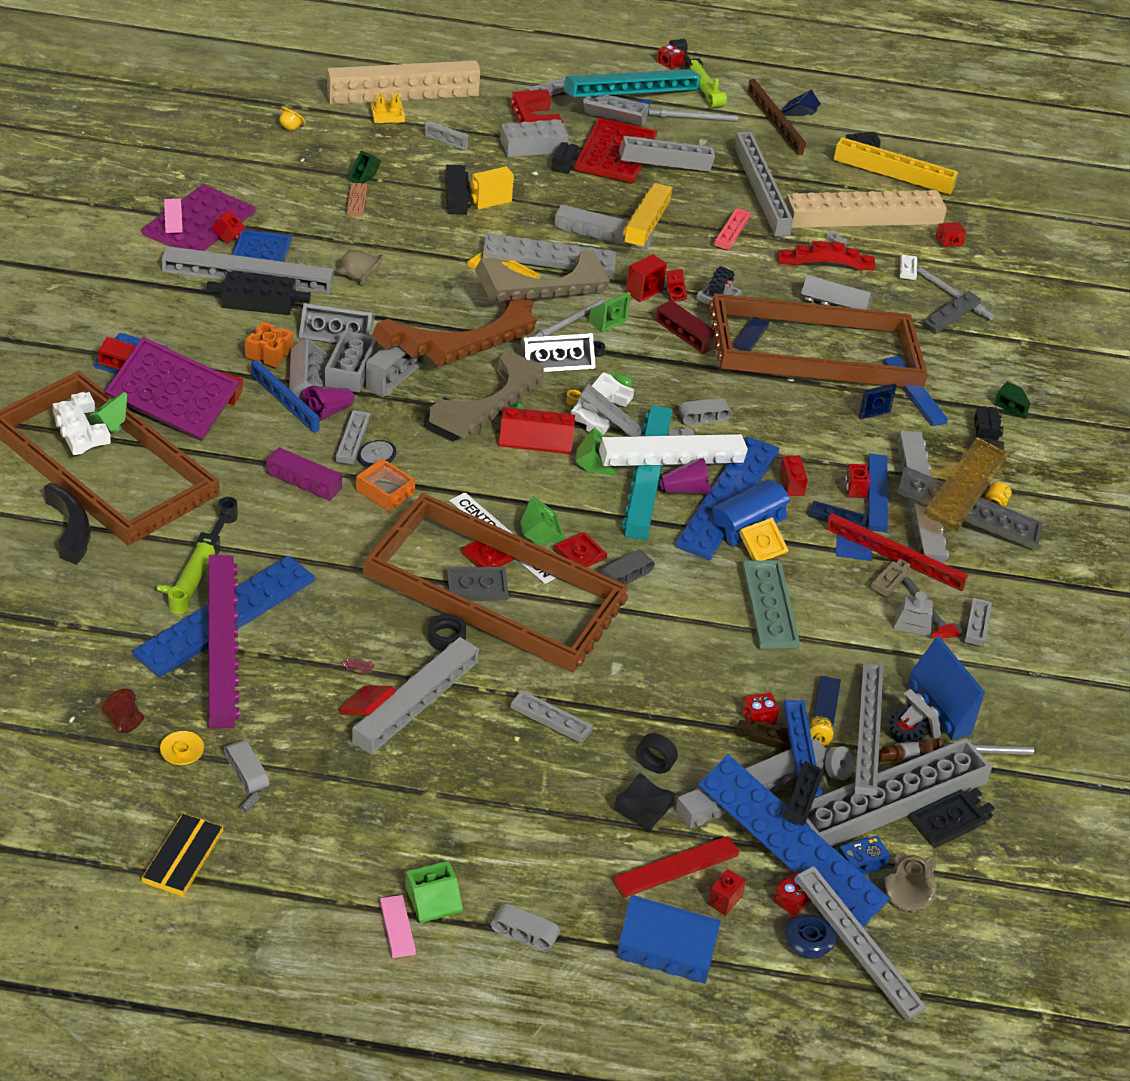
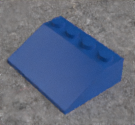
M936 637L912 669L908 686L915 694L919 693L929 707L933 706L938 711V719L943 732L951 740H955L972 734L985 691L940 637Z
M631 895L617 958L705 984L712 964L721 920Z

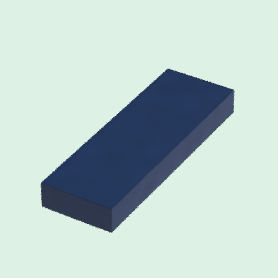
M753 317L735 341L733 348L751 352L767 330L769 322Z
M818 501L813 502L809 517L828 522V517L833 513L862 527H865L868 517L865 514Z
M821 675L814 717H826L833 726L841 679Z

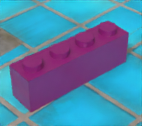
M277 448L266 459L267 474L331 501L342 489L343 474L283 448Z

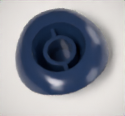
M810 914L799 915L789 919L786 924L785 933L791 949L801 957L808 959L820 958L826 955L837 941L836 931L829 922L819 916Z

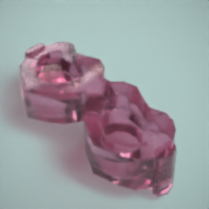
M349 658L343 660L344 667L349 671L359 666L360 670L366 673L375 667L372 661L366 662L362 660L358 662L356 659L351 660Z

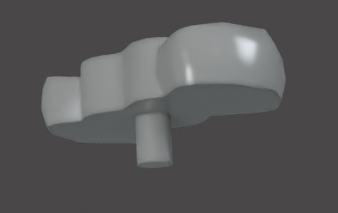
M829 231L826 234V239L830 242L845 243V246L847 245V239L838 235L837 231Z
M689 427L678 429L677 431L673 429L668 431V436L694 435V431Z

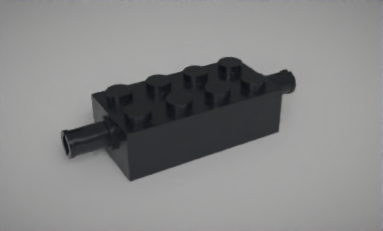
M227 271L223 283L207 281L206 286L207 292L221 293V306L226 309L290 316L295 301L310 303L311 292L296 291V279L289 277Z

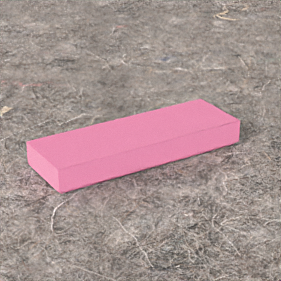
M164 199L165 232L182 233L181 199Z
M403 895L380 898L392 958L415 955L416 950Z

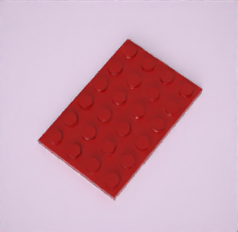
M599 117L575 163L574 170L597 176H605L610 179H618L627 183H635L643 164L621 160L619 149L623 136L655 140L658 130Z

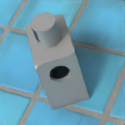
M916 592L915 596H905L895 615L894 629L931 636L933 601L926 599L927 595L924 592Z

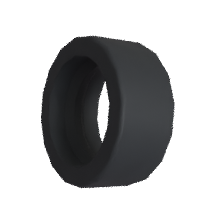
M441 614L430 621L428 626V641L432 647L444 651L451 642L456 641L459 637L466 640V624L455 615ZM448 628L458 632V634L453 637H443L437 634L436 631Z
M657 733L645 735L635 751L640 764L649 771L658 774L670 771L678 758V751L674 743L667 737ZM649 748L659 751L665 759L655 756Z

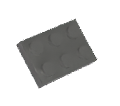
M447 567L448 591L467 600H508L506 567Z

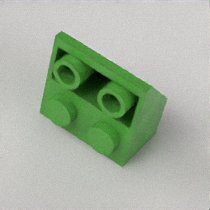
M449 861L406 871L405 889L419 923L463 912L457 878Z

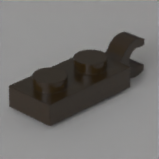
M739 720L735 735L739 737L750 735L749 740L787 751L790 750L789 736L786 728L754 720V724Z

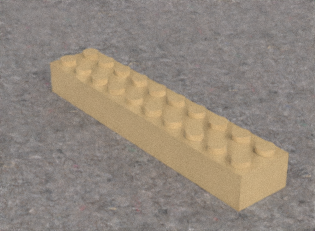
M477 60L327 68V96L330 104L376 101V94H379L380 99L381 94H384L385 101H391V94L395 93V97L396 93H399L401 95L400 100L479 96L480 67Z
M938 190L787 194L785 202L793 219L792 228L938 224L944 222L947 210Z

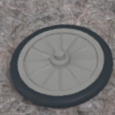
M371 441L360 448L358 460L366 467H370L381 458L390 463L396 457L397 450L389 441Z

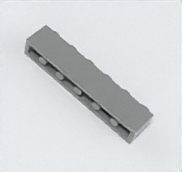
M623 136L619 149L622 161L710 172L715 159L713 147Z
M561 205L555 216L554 228L643 250H648L653 239L652 231L644 246L624 242L625 236L623 231L628 224V220Z

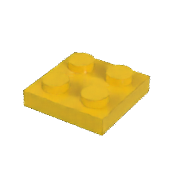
M773 517L739 531L752 560H771L789 552Z

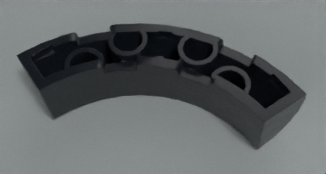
M48 483L44 486L46 504L57 509L61 514H65L68 519V527L58 541L60 558L77 565L85 555L89 539H91L89 519L82 504L71 493L54 483Z

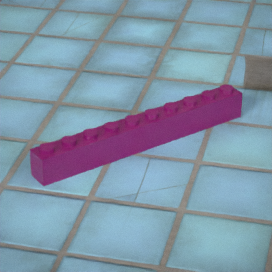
M209 555L208 728H234L235 720H239V707H235V703H239V691H235V687L239 686V674H235V670H238L239 658H235V654H238V642L234 641V638H238V626H234V622H238V610H234V606L238 605V594H234V591H237L238 579H234V576H237V564H234L233 555Z

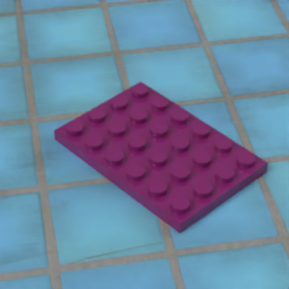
M202 184L181 200L182 233L165 232V212L144 226L141 232L142 235L169 247L205 251L221 239L211 228L217 222L216 218L219 215L221 216L230 210L243 222L255 213V206Z
M142 337L106 389L105 395L113 398L126 392L127 406L203 441L238 388L239 381Z

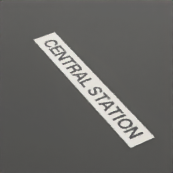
M467 493L449 500L458 509L512 533ZM518 560L545 584L558 578Z

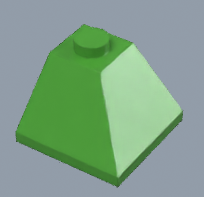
M627 292L591 308L589 323L600 332H605L626 322L631 293Z
M123 392L111 398L87 417L89 424L105 423L109 432H112V434L117 432L121 428L120 424L125 421L127 393Z
M594 427L577 448L576 462L587 472L614 475L616 474L617 466H604L599 453L602 437L605 436Z
M533 496L520 521L522 535L527 540L530 539L536 544L564 541L565 537L558 514Z

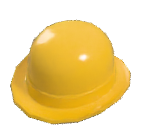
M281 107L282 114L280 115L279 122L285 129L292 131L299 126L303 127L306 125V121L301 115L291 109Z

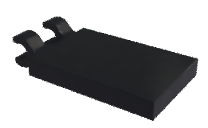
M974 788L967 793H964L961 789L910 813L909 820L935 849L985 825L986 821L993 817L991 811H994L995 808L990 802L980 808L976 807V804L981 801L978 797L982 795L978 788Z

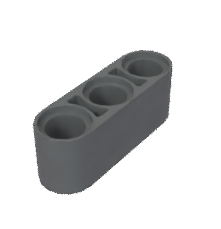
M637 550L609 564L600 574L627 585L650 573L654 568L655 562L643 551Z

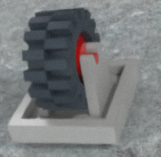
M719 266L716 272L713 273L714 276L711 277L710 282L697 294V300L709 304L710 300H713L714 293L741 296L742 290L733 287L734 271Z
M911 689L904 693L906 706H902L901 711L899 708L895 709L896 713L892 712V718L889 719L891 735L893 738L895 737V741L918 742V739L923 740L927 733L933 739L941 736L938 711L933 706L929 707L919 693L915 694Z

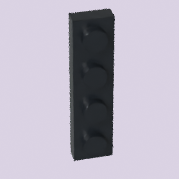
M805 760L783 817L793 823L804 826L824 769Z

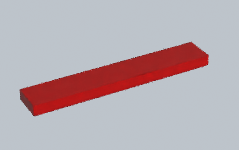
M729 836L615 876L613 877V883L621 896L625 898L738 856L739 851Z

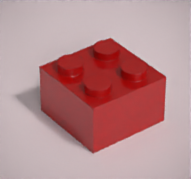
M652 254L630 265L626 293H631L630 296L642 302L662 292L667 263Z

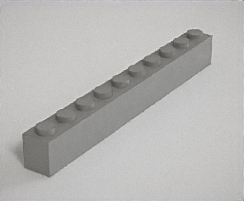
M737 132L734 146L735 151L774 236H790L793 222L792 216L752 132Z
M169 246L166 247L162 256V271L220 280H225L227 271L289 277L296 279V290L330 294L334 283V269Z
M900 431L897 447L902 472L906 466L933 477V475H930L931 465L928 463V451H925L926 441L922 437V432ZM907 497L918 552L945 564V561H948L949 551L945 548L946 537H943V524H940L941 513L935 508Z

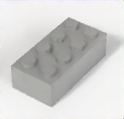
M561 120L501 124L500 141L507 157L556 153L561 142L568 143L569 136Z
M343 331L325 368V387L348 388L352 392L360 393L366 377V361L377 353L378 342L372 335Z
M399 345L389 349L383 347L366 361V390L385 397L425 363V354L412 358Z

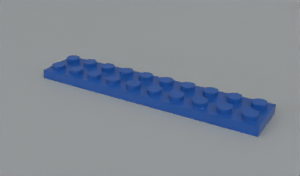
M746 436L744 441L748 450L744 463L727 464L712 487L711 493L706 496L677 540L676 548L711 560L726 537L725 528L715 525L712 507L759 484L777 457L780 448Z
M286 556L237 587V591H234V594H238V605L234 606V610H238V622H234V626H238L239 629L315 581V575L290 556ZM208 605L135 648L133 656L160 678L207 649Z
M729 754L698 784L704 792L793 873L795 871L802 873L815 866L863 928L890 900L887 895L806 823L804 826H801L783 817L787 806Z

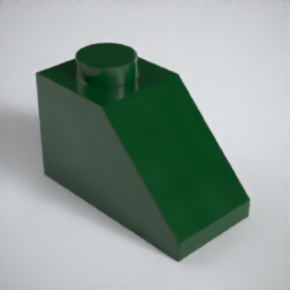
M361 150L348 180L354 183H366L375 176L381 161Z
M1008 381L997 392L994 405L1024 419L1027 418L1031 405L1023 388Z

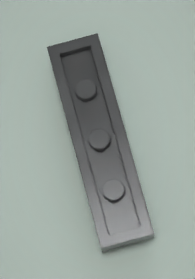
M968 291L924 320L923 326L936 334L981 304V298Z

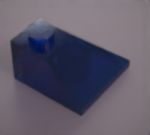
M811 89L789 100L780 111L785 116L812 115L818 111L817 108L821 103Z
M890 384L864 390L858 418L861 420L890 413L897 385Z

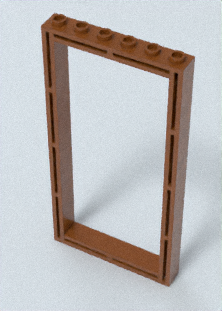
M715 293L713 300L709 302V310H711L710 319L713 320L712 330H715V349L718 351L717 361H720L721 369L905 387V385L925 386L928 374L911 314ZM727 314L898 332L908 368L733 350Z
M80 371L0 409V440L50 482L71 493L82 504L85 511L127 546L220 495V485L217 478L126 408L125 421L120 424L121 428L194 485L128 521L14 427L52 408L53 403H60L70 399L73 394L90 392L97 409L112 398L105 395V391Z
M422 493L364 560L363 575L444 613L455 615L476 628L574 673L578 666L581 667L583 665L586 654L592 652L595 641L599 642L603 630L609 628L612 617L615 618L618 615L620 606H624L628 599L626 594L628 586L425 493ZM427 517L606 600L570 648L392 565L388 561L422 520Z

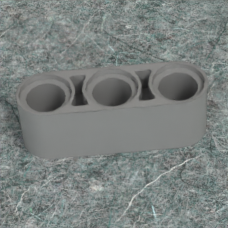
M723 398L688 401L678 407V412L683 423L686 425L725 422L732 417V411L727 401Z
M244 739L224 747L227 761L247 794L269 787L268 776L247 740Z
M509 904L501 905L491 922V927L495 932L543 952L551 950L560 933V928L555 923Z

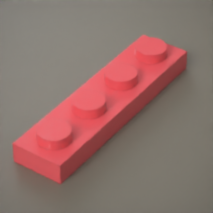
M736 208L716 238L714 246L730 250L751 218V212Z

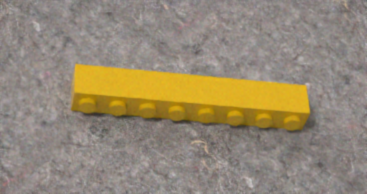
M843 137L837 143L834 160L840 163L866 169L869 172H876L886 177H893L913 185L923 186L929 190H938L943 194L951 195L955 188L958 171Z
M654 183L652 188L649 187L648 193L642 198L641 204L639 203L638 209L635 210L634 215L632 214L631 220L628 221L627 226L624 228V242L640 246L645 245L670 203L673 187Z

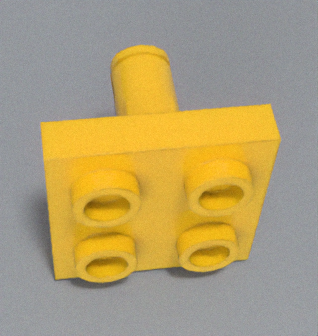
M395 93L391 94V101H385L384 94H381V99L379 94H376V101H371L374 123L405 122L403 106L400 100L401 95L399 93H396V97Z

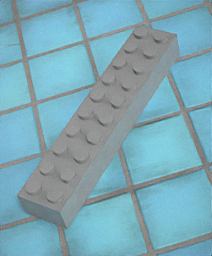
M966 738L878 773L877 796L855 794V783L814 798L805 823L828 844L835 846L906 817L910 813L962 789L963 792H967L986 784L992 766Z

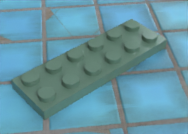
M743 560L742 568L760 649L799 648L800 640L781 560Z

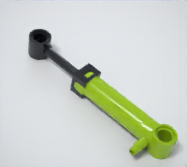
M686 39L670 40L669 44L685 52V69H691L700 75L699 88L706 96L709 107L726 106V94L718 89L719 79L715 78L714 82L703 69V62L700 58L690 59L686 53L688 49Z
M223 497L218 501L219 519L211 534L200 533L196 540L197 547L174 587L160 584L157 586L158 591L168 594L169 610L172 613L183 614L189 609V601L208 568L209 555H218L220 552V536L218 535L225 523H233L238 518V504L235 498Z

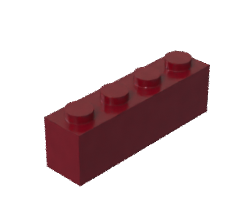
M672 300L657 307L655 318L657 323L702 354L715 348V330H712L706 323Z

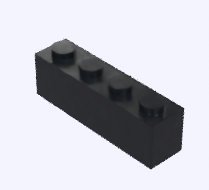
M446 165L445 181L448 214L467 215V208L471 206L468 172L465 171V165Z

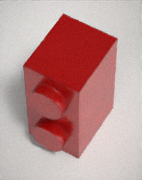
M782 456L779 473L788 496H805L808 478L801 456Z

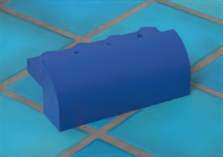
M767 479L712 507L715 525L725 528L728 545L735 546L743 541L739 534L741 529L772 517L776 524L786 519V505L790 503L788 494L779 483Z

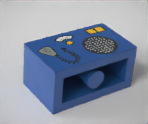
M878 835L870 838L865 837L857 842L846 843L840 846L838 851L863 875L886 869L890 858V853Z

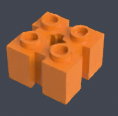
M262 321L256 328V334L251 333L245 339V357L258 361L264 360V364L277 368L283 361V357L288 356L291 348L294 346V332L283 328L277 330L275 325Z

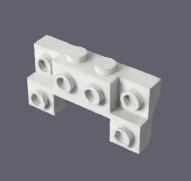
M603 372L592 385L604 397L617 405L626 407L633 399L634 389L620 384L607 373ZM580 397L578 403L571 411V414L575 415V421L586 424V431L590 432L595 427L604 435L610 428V419L600 414L592 404H588Z
M90 392L71 395V401L53 403L56 426L60 427L62 438L65 437L73 455L83 454L86 450L95 446L110 444V432L106 424L90 426L84 414L95 412V402Z

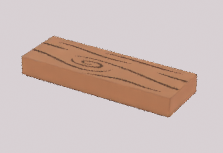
M351 183L347 215H364L368 184Z

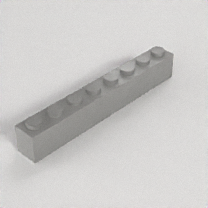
M461 637L451 642L429 664H425L416 675L411 676L403 686L398 687L395 690V694L369 716H366L362 721L357 722L353 726L352 743L372 755L478 663L479 648Z
M816 738L812 740L816 765L824 769L825 772V759L828 751ZM791 749L745 768L773 794L796 783ZM701 788L678 797L676 813L689 829L701 826L709 820L720 818L723 814L728 813Z

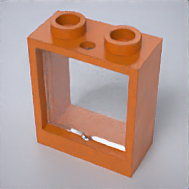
M381 458L356 476V490L390 511L407 498L413 496L415 493V478Z

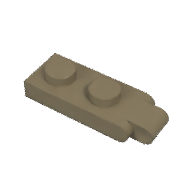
M899 559L897 562L892 561L873 581L871 589L888 597L904 578L908 576L910 564L902 559Z

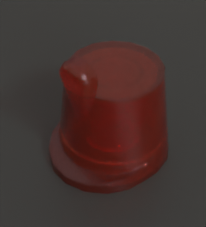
M128 688L120 689L111 694L102 706L103 713L120 733L133 731L145 719V716L139 711L135 703V693L132 689Z

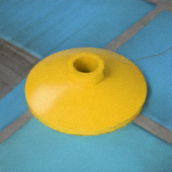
M178 731L169 734L163 739L160 746L162 757L175 765L191 764L197 761L204 751L202 739L197 734L189 731Z

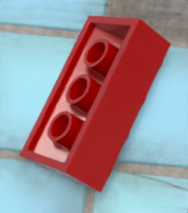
M503 407L499 447L571 454L575 415Z

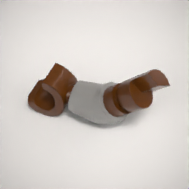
M942 738L921 740L920 745L919 742H901L893 746H884L881 748L878 762H908L921 755L943 748L944 742Z

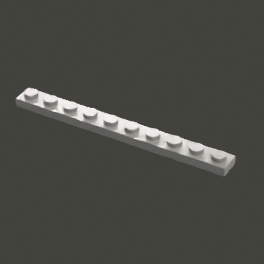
M863 663L855 794L877 796L884 664Z

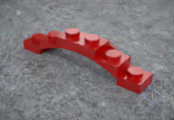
M812 241L811 246L795 245L794 250L778 249L777 253L778 264L791 266L810 262H833L851 266L859 271H875L876 267L874 256L860 255L859 249H845V243Z

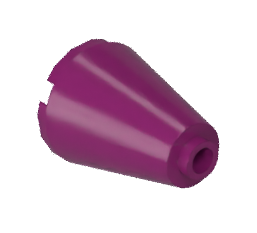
M310 386L304 390L302 400L305 399L306 405L319 416L320 422L352 406L355 396L348 388Z
M704 457L662 475V479H659L660 488L665 490V493H711Z

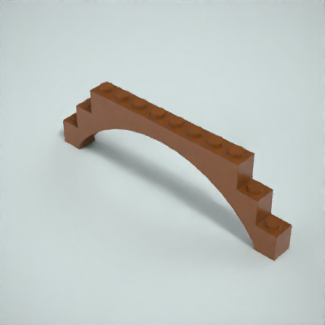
M530 299L505 300V312L493 323L479 329L463 332H437L393 322L389 318L377 322L372 337L385 349L399 345L412 358L426 354L440 367L485 351L491 347H496L499 344L507 343L526 334H531L535 329L537 318L531 314L534 302Z

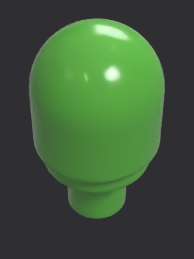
M614 372L610 373L620 384L632 387L630 377L621 373L618 375Z

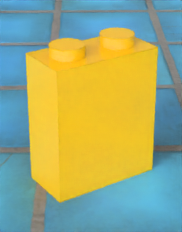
M507 166L472 174V181L470 183L471 203L477 209H483L512 202L514 174Z

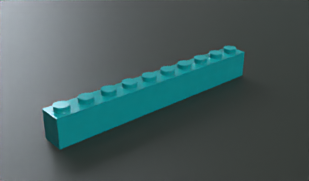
M691 69L566 76L564 91L572 97L697 90L700 75Z
M651 405L650 412H646L641 437L668 436L672 409ZM635 465L637 469H634L633 480L636 481L631 483L630 492L633 493H629L628 504L630 506L627 505L625 516L628 518H624L622 529H626L625 537L647 541L662 465Z

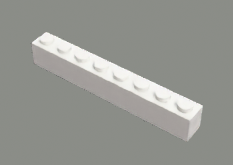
M742 434L602 437L599 453L604 466L688 464L703 457L706 464L744 463L748 449Z

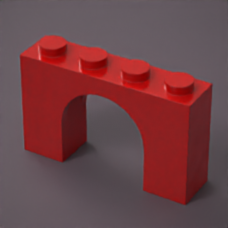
M548 89L513 92L512 98H510V106L513 107L518 123L556 119L561 120L563 124L559 114L540 115L532 113L534 111L550 110L551 95Z

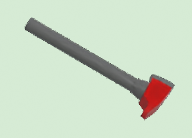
M910 577L904 578L903 582L914 596L916 592H920ZM933 608L932 620L938 629L931 633V638H952L965 633L958 624L948 625Z

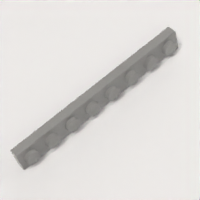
M815 866L798 874L795 881L904 1019L908 1021L924 1012L926 1009L925 1004Z

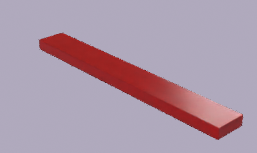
M833 513L828 517V531L896 562L902 559L910 564V568L960 591L964 590L968 574Z

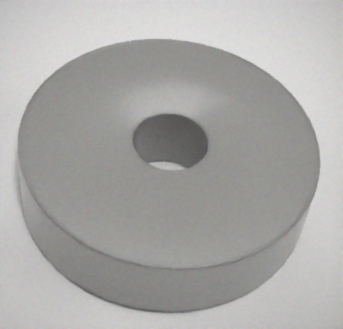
M843 746L832 747L828 751L825 767L830 778L833 780H846L851 776L854 760L848 748Z

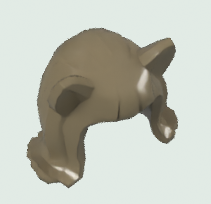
M349 250L343 255L342 267L337 269L336 273L360 280V285L364 286L368 276L382 262L383 255L380 254L378 257H375L361 250Z
M898 852L894 860V869L884 879L885 895L889 897V902L894 907H898L899 910L904 912L910 911L911 913L920 912L933 903V898L937 891V884L934 881L933 873L936 868L935 857L929 856L924 859L920 856H906L904 853Z

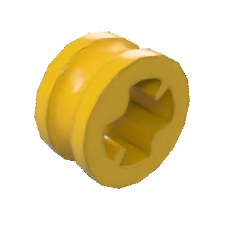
M569 390L566 397L567 404L576 406L579 398L582 397L581 392Z

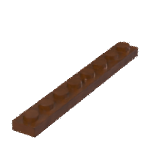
M749 79L747 93L797 155H803L804 148L806 147L805 140L787 120L773 100L770 99L755 79Z

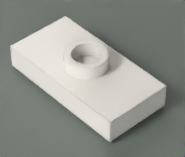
M901 255L900 278L916 280L917 257Z

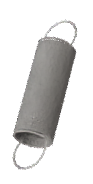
M254 792L240 806L241 812L246 813L261 798L260 793Z

